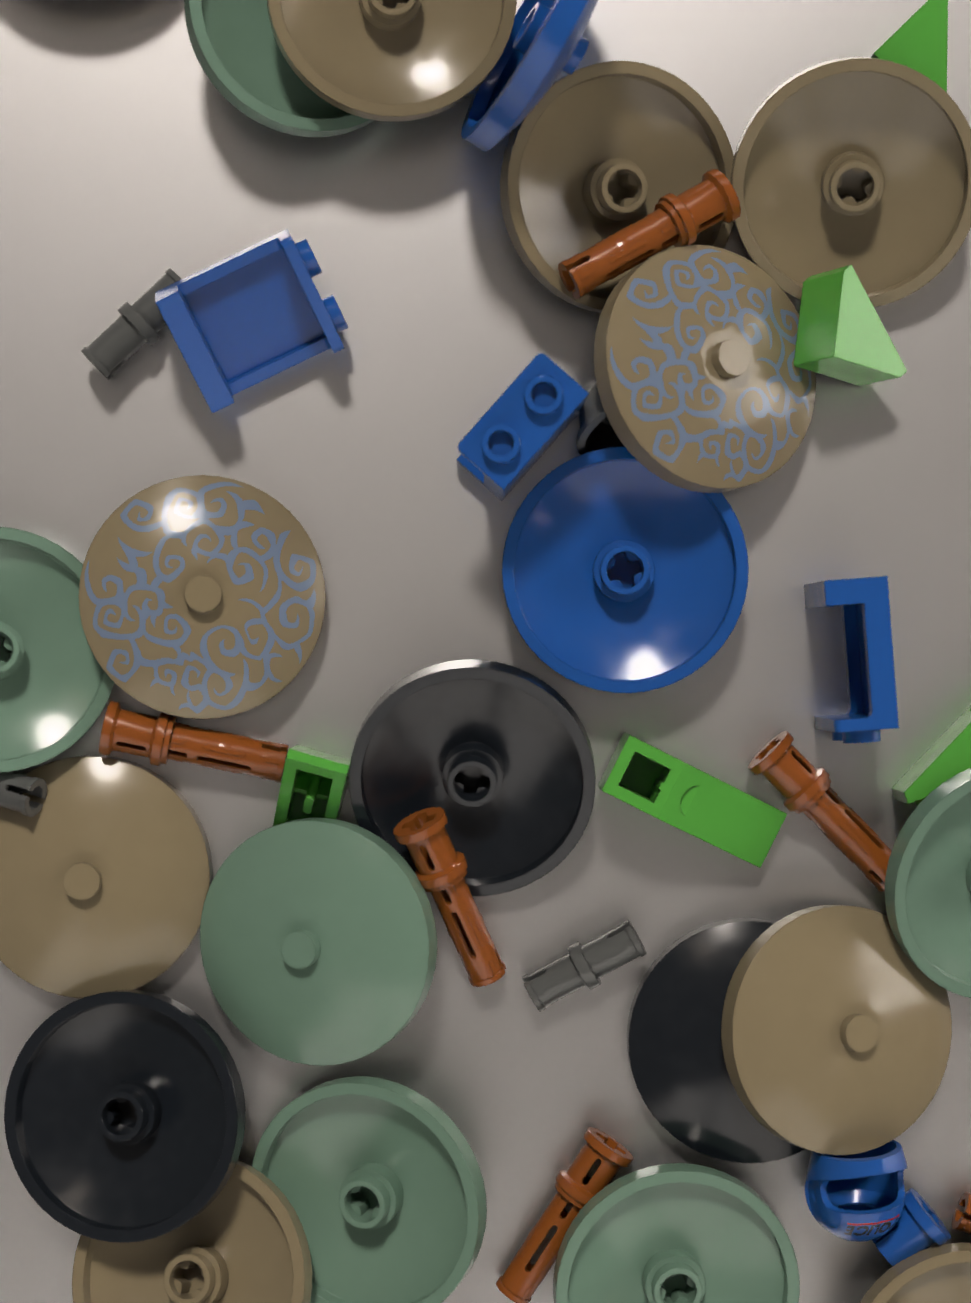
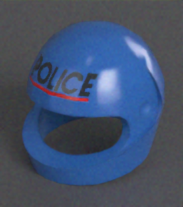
M892 1140L873 1150L852 1155H829L812 1151L805 1181V1196L809 1210L816 1221L828 1232L847 1241H869L889 1232L900 1218L905 1202L903 1173L908 1168L901 1144Z

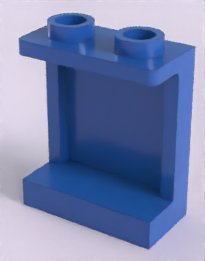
M288 229L155 292V303L212 413L233 404V395L328 349H332L333 353L345 349L338 335L339 332L348 328L333 294L321 299L312 280V277L322 273L307 239L294 243Z
M537 354L459 442L458 450L461 455L457 458V462L499 500L503 501L578 416L589 393L545 354Z
M888 576L827 580L805 584V609L841 606L849 710L845 714L814 716L815 728L832 732V741H843V743L881 741V729L899 728Z

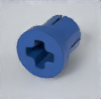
M910 1188L905 1192L903 1211L896 1224L889 1232L872 1241L885 1259L894 1266L913 1254L929 1248L935 1242L940 1246L951 1239V1235L930 1205L917 1191Z

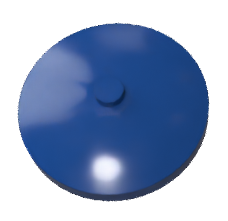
M522 0L515 13L510 38L500 59L489 76L476 89L461 131V137L483 151L492 149L536 107L562 70L569 75L575 71L590 43L582 35L598 0Z
M611 447L591 451L561 464L548 473L535 485L517 510L507 534L502 557V582L507 608L516 629L527 646L542 662L561 676L582 686L612 693H637L659 689L676 683L701 668L718 652L733 631L741 614L748 586L749 564L744 534L731 505L721 492L702 493L690 491L664 481L638 462L626 447Z

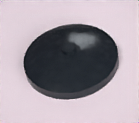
M473 659L447 661L418 670L399 681L380 697L369 711L358 732L350 761L349 792L358 825L391 845L407 861L414 872L416 867L405 844L397 842L393 829L402 819L419 810L430 807H441L444 809L448 818L445 828L455 850L463 853L467 860L468 867L464 878L472 896H488L510 892L527 886L552 871L569 855L582 837L589 822L595 798L596 776L593 751L586 730L576 712L554 688L543 680L517 667L495 661Z
M755 918L728 919L714 922L689 932L670 945L653 962L640 982L631 1004L627 1026V1051L631 1071L643 1101L652 1115L673 1137L699 1153L715 1159L737 1163H764L780 1160L806 1150L770 1133L749 1113L732 1085L723 1055L721 1038L722 1013L731 978L741 958L751 944L765 930L776 923L775 921Z
M115 990L81 998L56 1011L34 1031L25 1043L12 1069L6 1091L4 1107L5 1134L9 1153L21 1182L36 1203L54 1220L80 1235L106 1242L129 1243L153 1239L173 1231L204 1211L216 1199L232 1175L240 1155L245 1132L246 1108L244 1091L236 1064L227 1046L208 1022L195 1011L172 998L149 991Z

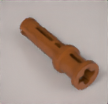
M713 168L702 175V182L677 196L668 193L661 197L655 205L654 212L594 244V246L582 253H578L560 262L558 270L565 287L569 292L572 291V296L575 299H580L585 294L596 289V287L639 265L658 252L672 245L675 247L689 246L696 242L698 233L720 221L731 223L740 217L741 208L732 184L721 171Z
M111 700L102 726L99 754L109 756L112 751L148 757L150 764L160 766L161 763L167 764L168 759L179 762L183 761L281 783L289 745L261 741L212 729L193 727L178 723L177 717L163 712L155 716L122 709L120 702Z
M787 730L775 736L754 756L748 765V769L754 775L762 774L785 797L783 803L790 812L794 811L796 814L803 812L862 871L879 892L885 891V876L892 850L830 787L832 781L829 778V773L823 767L815 768L792 745L794 738Z
M430 807L419 810L402 819L393 829V834L397 842L406 845L416 867L415 873L425 892H431L446 925L448 934L452 938L467 971L470 984L474 987L490 985L505 974L504 969H506V966L497 952L484 923L483 916L464 878L468 867L465 855L460 851H456L445 828L448 818L444 809L441 807Z
M594 1127L587 1128L583 1135L586 1143L568 1170H560L555 1177L556 1194L529 1232L526 1240L504 1274L496 1282L498 1289L515 1303H529L531 1301V1296L555 1263L564 1235L579 1211L594 1195L612 1182L621 1167H629L634 1160L633 1155L622 1144ZM600 1159V1166L592 1178L589 1177L588 1172L596 1160ZM570 1202L573 1204V1207L567 1212L565 1207ZM553 1225L557 1226L556 1233L536 1263H531L532 1257Z

